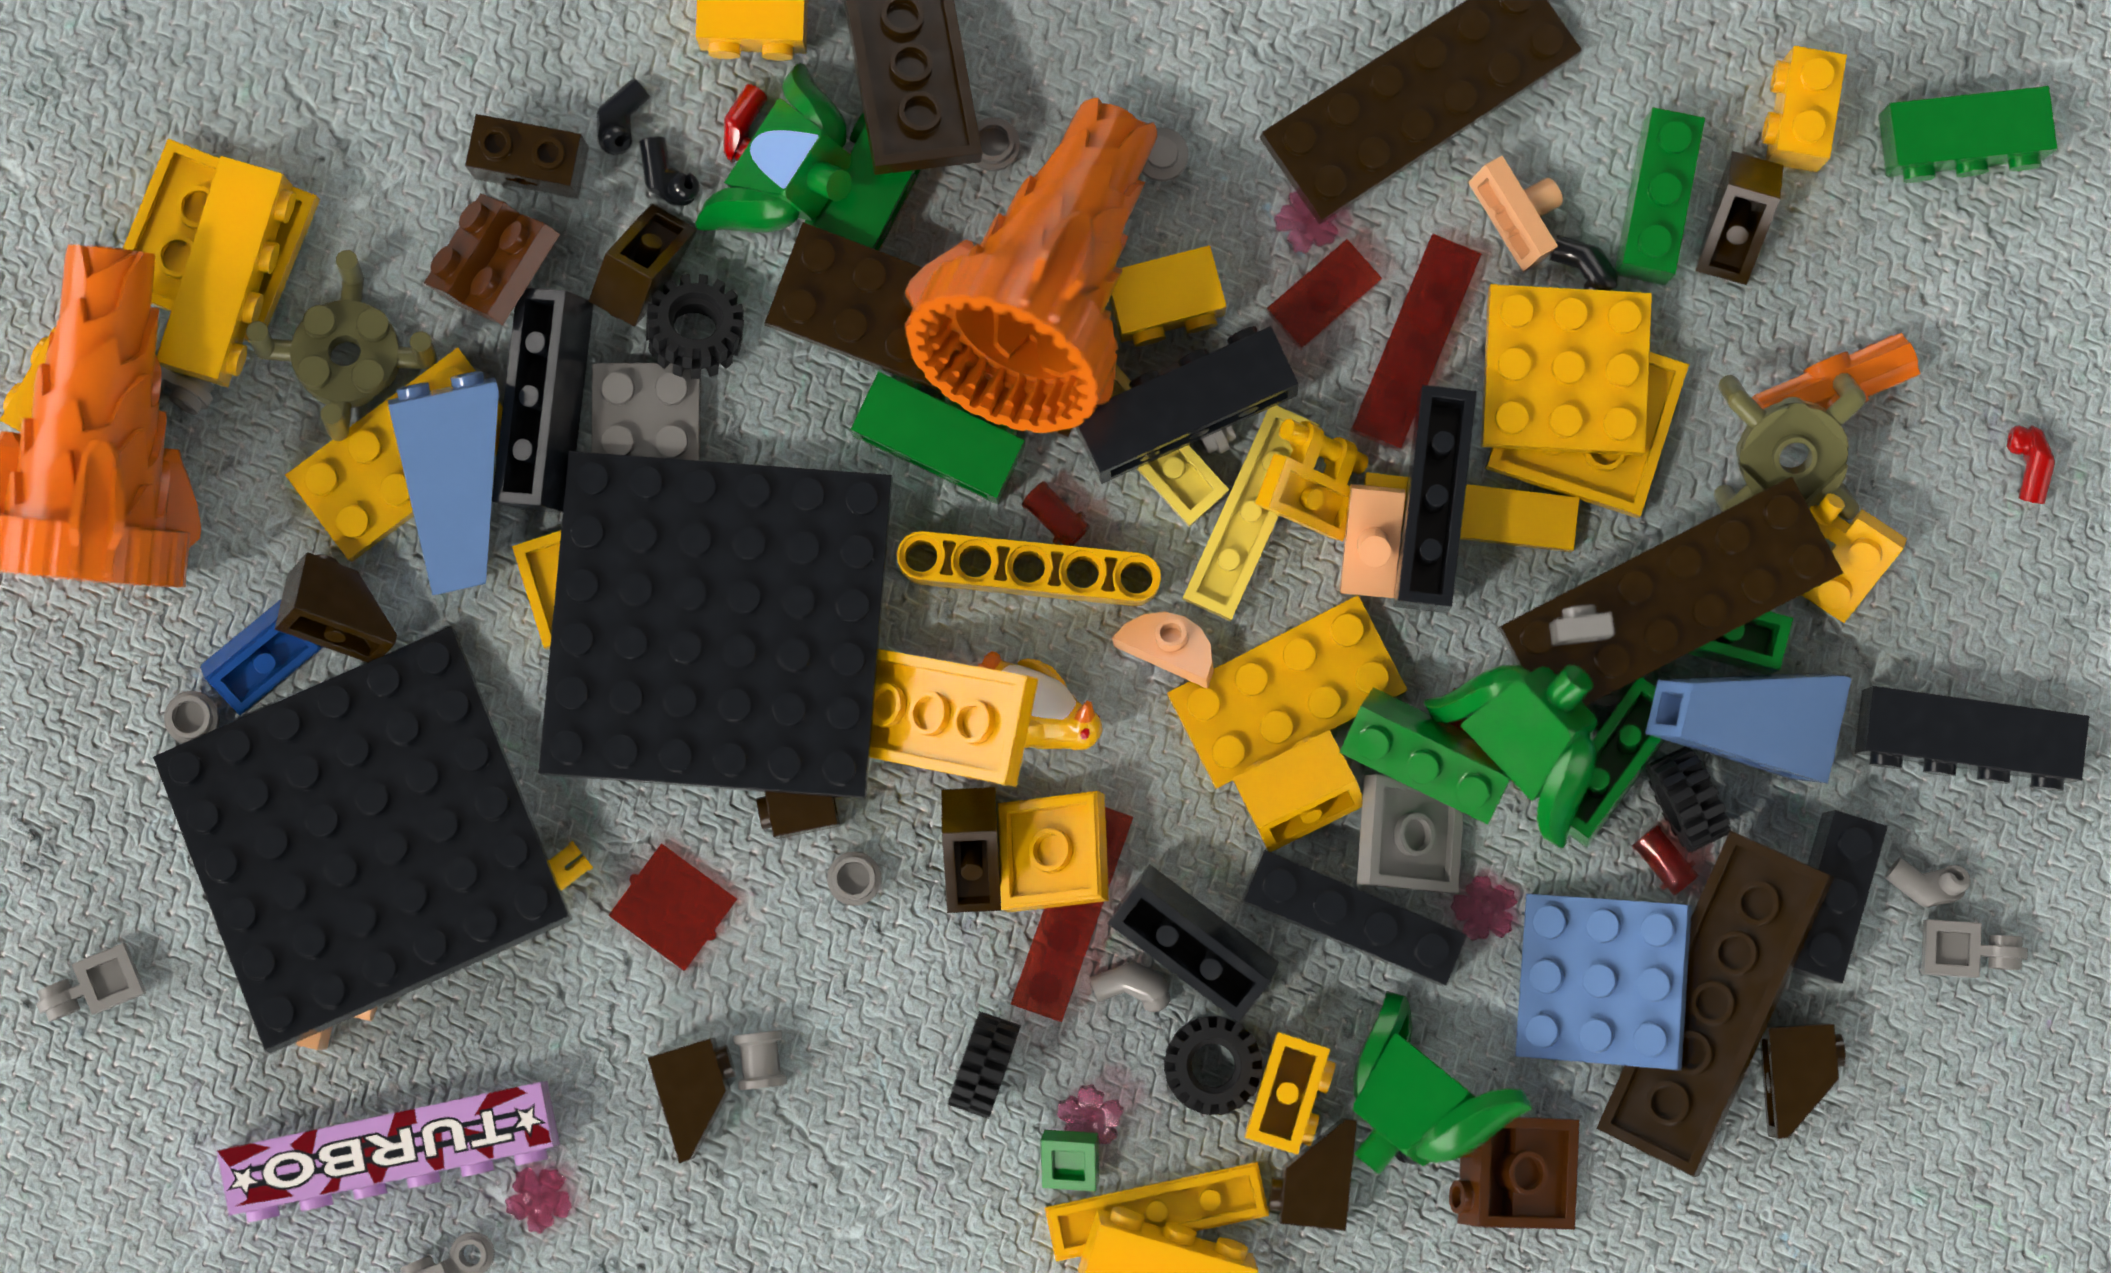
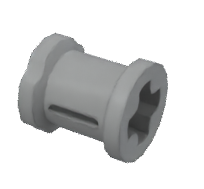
M782 1030L733 1036L734 1044L740 1046L743 1079L738 1082L739 1090L787 1085V1076L782 1075L780 1071L777 1041L782 1039Z

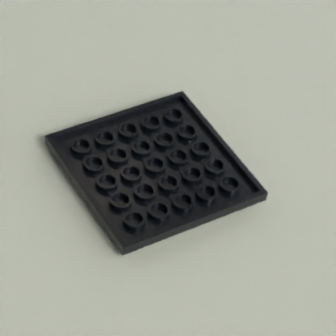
M569 451L538 773L547 776L866 800L893 484L892 475Z
M451 626L153 756L263 1049L269 1054L573 920L459 638Z

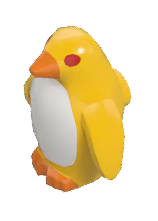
M994 651L985 655L983 662L977 666L1039 679L1025 748L1086 750L1098 741L1103 731L1100 716L1094 711L1090 701L1087 700L1082 705L1070 693L1065 681L1053 667L1040 660L1029 658L1021 659L1018 661V665L1003 661L1000 655Z

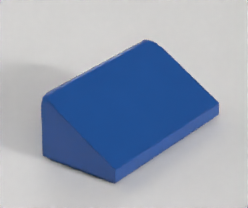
M281 600L276 602L220 648L200 667L204 678L239 716L323 648V646L275 630Z

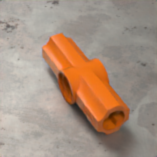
M1899 333L1875 344L1868 345L1866 348L1850 355L1846 351L1818 362L1803 370L1804 374L1755 394L1752 399L1762 409H1765L1785 398L1797 397L1820 405L1827 410L1840 398L1833 388L1835 377L1841 373H1847L1854 378L1865 393L1866 403L1869 401L1868 397L1920 375L1918 358L1911 342L1907 341L1903 333Z

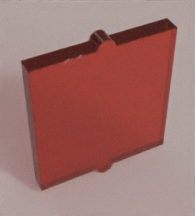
M661 843L641 872L630 876L631 885L608 916L680 969L686 971L706 942L717 938L715 930L738 899Z

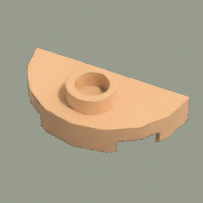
M1169 612L1143 614L1125 623L1112 637L1115 648L1208 689L1214 672L1211 643L1201 627L1187 617Z

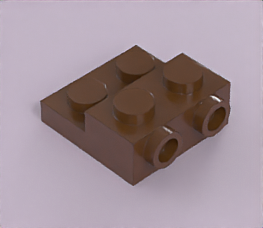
M480 193L476 201L469 204L459 218V228L448 245L442 248L433 258L430 266L431 272L424 281V284L453 304L503 326L560 234L547 224L520 214L505 202Z
M1517 1117L1484 1144L1469 1154L1460 1157L1459 1180H1455L1449 1190L1451 1210L1454 1213H1458L1457 1224L1475 1227L1575 1230L1579 1120Z

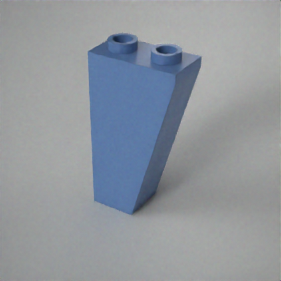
M482 371L453 376L450 378L452 386L430 391L428 382L404 386L396 389L398 398L388 400L432 596L486 584L499 391L495 378L484 379Z
M1793 673L1658 680L1645 734L1792 780L1828 784L1852 678L1842 675Z

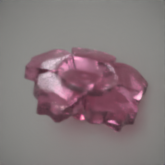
M1296 191L1291 192L1288 195L1290 205H1283L1280 213L1273 219L1276 223L1275 229L1282 232L1291 231L1286 240L1292 245L1295 253L1302 252L1307 254L1313 241L1318 247H1322L1325 244H1333L1339 232L1331 222L1336 219L1337 215L1335 214L1319 225Z
M1475 876L1472 882L1465 887V891L1469 896H1453L1450 908L1455 913L1458 921L1468 919L1463 926L1462 933L1466 934L1471 941L1479 938L1486 939L1489 935V929L1499 938H1503L1506 933L1512 931L1511 922L1513 916L1504 910L1513 907L1517 903L1513 890L1505 889L1502 885H1497L1492 890L1491 881L1488 876Z
M1093 1084L1089 1086L1081 1085L1077 1098L1069 1095L1066 1100L1059 1101L1057 1116L1066 1122L1064 1126L1065 1131L1098 1133L1099 1144H1110L1112 1140L1117 1138L1118 1132L1114 1127L1119 1125L1124 1107L1120 1105L1118 1099L1103 1102L1105 1098L1104 1093L1098 1091Z
M530 1167L516 1172V1181L513 1183L512 1188L521 1194L513 1195L505 1200L507 1205L506 1212L514 1215L518 1221L528 1216V1231L538 1232L539 1234L543 1233L547 1227L554 1224L553 1215L566 1218L573 1207L567 1191L557 1192L565 1183L566 1177L558 1169L551 1171L542 1169L539 1177Z

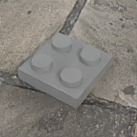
M592 363L591 453L701 461V376L700 379H691V369L684 368L682 377L673 374L672 363L665 370L658 363Z
M1364 775L1357 884L1437 893H1458L1464 813L1388 776Z

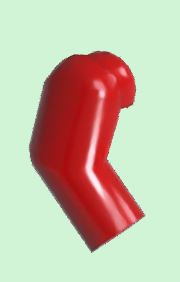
M751 84L744 87L724 118L723 152L731 163L739 160L752 140L748 137L750 126L768 100L763 90Z
M2020 425L2014 426L2008 435L2007 448L2013 454H2023L2026 463L2018 498L2031 503L2045 504L2055 466L2053 453L2041 429L2033 425L2029 429Z

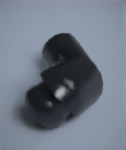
M635 78L627 82L598 108L597 141L601 149L608 154L620 155L630 149L632 145L631 114L651 98Z
M649 137L640 140L646 188L674 206H685L693 202L699 193L700 185L698 179L691 173L686 175L669 165L666 139L664 137Z
M1561 235L1556 236L1555 242L1558 247L1550 254V261L1579 269L1587 280L1584 289L1612 291V289L1617 287L1618 274L1603 250L1588 243Z

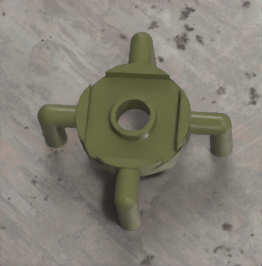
M343 250L336 256V264L342 278L340 300L309 308L296 328L292 340L272 339L267 326L260 321L252 322L246 330L247 337L258 358L262 360L291 361L294 372L302 386L314 398L326 404L321 409L320 416L329 437L335 441H342L349 434L351 408L363 406L374 400V396L393 383L399 368L427 370L437 362V355L428 333L418 331L410 338L411 347H400L394 328L385 313L362 302L364 276L358 258L351 250ZM350 342L360 347V356L351 365L341 366L331 360L332 351L341 343Z
M1841 373L1835 377L1833 388L1840 398L1826 410L1820 405L1797 397L1785 398L1762 409L1747 394L1737 377L1733 375L1724 376L1719 382V391L1729 407L1747 424L1736 446L1739 469L1746 485L1737 494L1730 485L1726 484L1720 485L1715 489L1714 499L1721 512L1792 476L1808 507L1821 503L1828 493H1832L1840 497L1845 504L1839 516L1845 520L1854 519L1859 513V505L1847 486L1842 483L1848 469L1849 444L1847 435L1841 427L1866 401L1865 393L1854 378L1847 373ZM1792 443L1806 445L1808 447V455L1802 464L1791 468L1780 464V454L1786 446Z

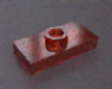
M1346 239L1269 305L1266 312L1300 350H1303L1381 282L1382 277L1352 243Z

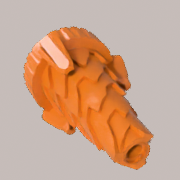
M1098 97L1084 101L1072 118L1059 146L1035 177L1030 175L1025 179L1014 196L1005 216L998 213L981 244L977 243L974 246L972 241L963 240L926 264L910 280L906 287L905 295L913 310L905 324L912 358L917 367L925 373L928 381L938 387L943 395L951 401L957 402L970 413L984 417L987 421L997 425L1003 424L1011 429L1020 431L1031 430L1035 433H1049L1075 428L1082 424L1085 418H1089L1097 405L1109 402L1115 381V365L1118 357L1115 352L1118 347L1114 338L1113 321L1110 320L1111 312L1106 310L1105 307L1122 273V269L1116 267V264L1128 239L1123 230L1146 183L1138 180L1157 139V129L1154 122L1146 123L1138 120L1130 112L1119 106L1102 103Z
M67 246L59 320L57 321L55 332H50L46 363H41L36 372L31 418L24 417L22 420L21 434L5 431L0 433V571L145 586L185 587L189 548L200 539L201 523L197 501L183 464L181 452L179 449L164 448L167 412L159 410L162 371L155 354L160 308L151 307L155 254L102 246Z

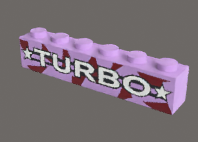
M548 1081L217 1150L228 1214L230 1216L245 1212L247 1223L280 1216L278 1205L299 1201L301 1211L333 1205L332 1194L353 1190L354 1199L357 1200L387 1193L386 1182L406 1178L408 1189L441 1182L439 1171L460 1167L462 1177L493 1171V1160L514 1155L516 1166L548 1159L546 1148L558 1146L560 1142Z

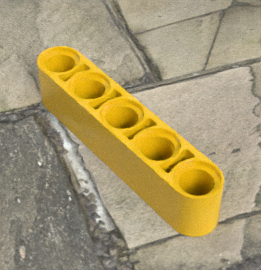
M927 531L913 532L907 535L901 541L897 550L898 565L904 577L912 583L925 586L1125 606H1142L1155 597L1161 581L1160 569L1156 561L1148 555L1137 552ZM918 545L930 546L937 553L935 565L924 572L915 571L907 564L908 553ZM973 550L984 552L991 560L989 570L980 577L967 576L960 568L963 556ZM1031 555L1042 561L1045 570L1040 579L1035 582L1026 583L1016 577L1013 569L1015 563L1020 558ZM1077 561L1090 562L1098 571L1096 582L1087 588L1074 586L1067 577L1070 566ZM1139 566L1148 571L1152 583L1146 591L1132 593L1123 587L1121 575L1129 567Z

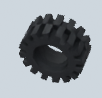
M690 274L680 275V286H676L671 278L664 283L663 293L657 289L652 295V304H648L646 341H649L648 349L652 357L658 354V364L664 370L672 363L673 374L682 377L684 368L691 369V379H700L701 369L706 368L709 377L718 374L719 364L727 369L733 362V355L738 356L743 338L744 310L742 304L737 305L738 295L733 289L724 294L725 283L717 279L712 287L708 285V275L699 274L698 283H691ZM697 313L712 319L716 329L707 338L689 339L677 333L674 323L682 315Z
M1684 746L1645 766L1647 768L1646 775L1650 779L1648 781L1649 785L1655 792V800L1661 806L1665 820L1670 823L1671 831L1678 837L1679 843L1682 847H1685L1687 852H1693L1729 834L1731 830L1729 826L1730 821L1724 812L1726 809L1723 802L1718 798L1719 793L1716 786L1712 785L1709 773L1706 769L1702 768L1701 760L1697 755H1694L1690 747Z
M981 1011L979 1012L947 1105L987 1119L990 1118L1021 1025Z
M1206 1016L1188 1022V1024L1174 1034L1166 1049L1164 1071L1170 1090L1183 1105L1201 1114L1223 1115L1241 1108L1251 1096H1254L1258 1089L1259 1081L1262 1079L1263 1058L1261 1050H1259L1256 1043L1257 1041L1244 1026L1227 1018ZM1208 1044L1224 1046L1234 1058L1235 1067L1232 1077L1228 1082L1218 1087H1208L1201 1084L1195 1078L1192 1071V1060L1195 1053L1201 1047Z

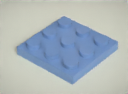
M1526 894L1515 1057L1681 1070L1692 905Z

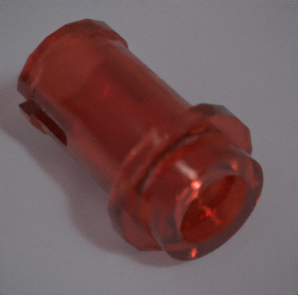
M1046 481L1038 484L1023 500L1024 502L1021 503L1025 510L1027 509L1055 536L1052 541L1057 545L1062 543L1063 545L1074 546L1090 528V525L1084 521L1086 515L1082 511L1076 513L1049 487Z
M1658 824L1631 847L1637 850L1661 879L1663 884L1659 887L1662 890L1668 888L1675 896L1699 875L1693 869L1696 865L1694 860L1688 863L1663 833L1662 828Z

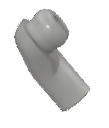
M1899 857L1892 864L1884 876L1888 882L1923 907L1943 905L1961 899L1971 882L1968 872L1959 865H1950L1944 869L1921 873L1902 857Z
M1130 962L1089 977L1098 1002L1125 992L1141 1000L1144 1009L1150 1012H1159L1165 1009L1170 1002L1169 984L1163 975L1136 962Z

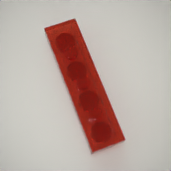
M1432 233L1350 432L1396 451L1401 450L1416 414L1418 393L1422 385H1428L1482 253Z
M1105 807L1109 889L1133 816ZM1104 902L1044 908L1011 1005L1059 1022L1063 1021Z

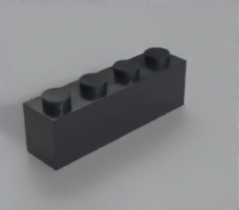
M526 288L515 305L492 502L520 510L563 513L569 451H577L594 306L586 298L566 290Z
M1256 326L1240 330L1227 339L1229 345L1211 353L1206 348L1191 352L1178 361V368L1163 375H1160L1157 370L1140 375L1129 383V390L1110 397L1109 402L1103 405H1097L1089 418H1085L1083 423L1075 428L1101 484L1296 397L1299 383L1272 327L1269 326L1260 331L1257 330Z
M1422 385L1418 393L1393 607L1447 613L1452 608L1477 391Z
M1872 686L1862 690L1854 754L1870 756L1869 765L1876 767L1902 769L1904 760L1924 763L1923 772L1928 774L1956 776L1957 768L1976 770L1977 780L2009 784L2010 776L2012 775L2031 778V788L2064 791V783L2082 781L2090 716Z
M1266 850L1261 852L1241 899L1242 903L1439 986H1447L1467 937L1464 933Z

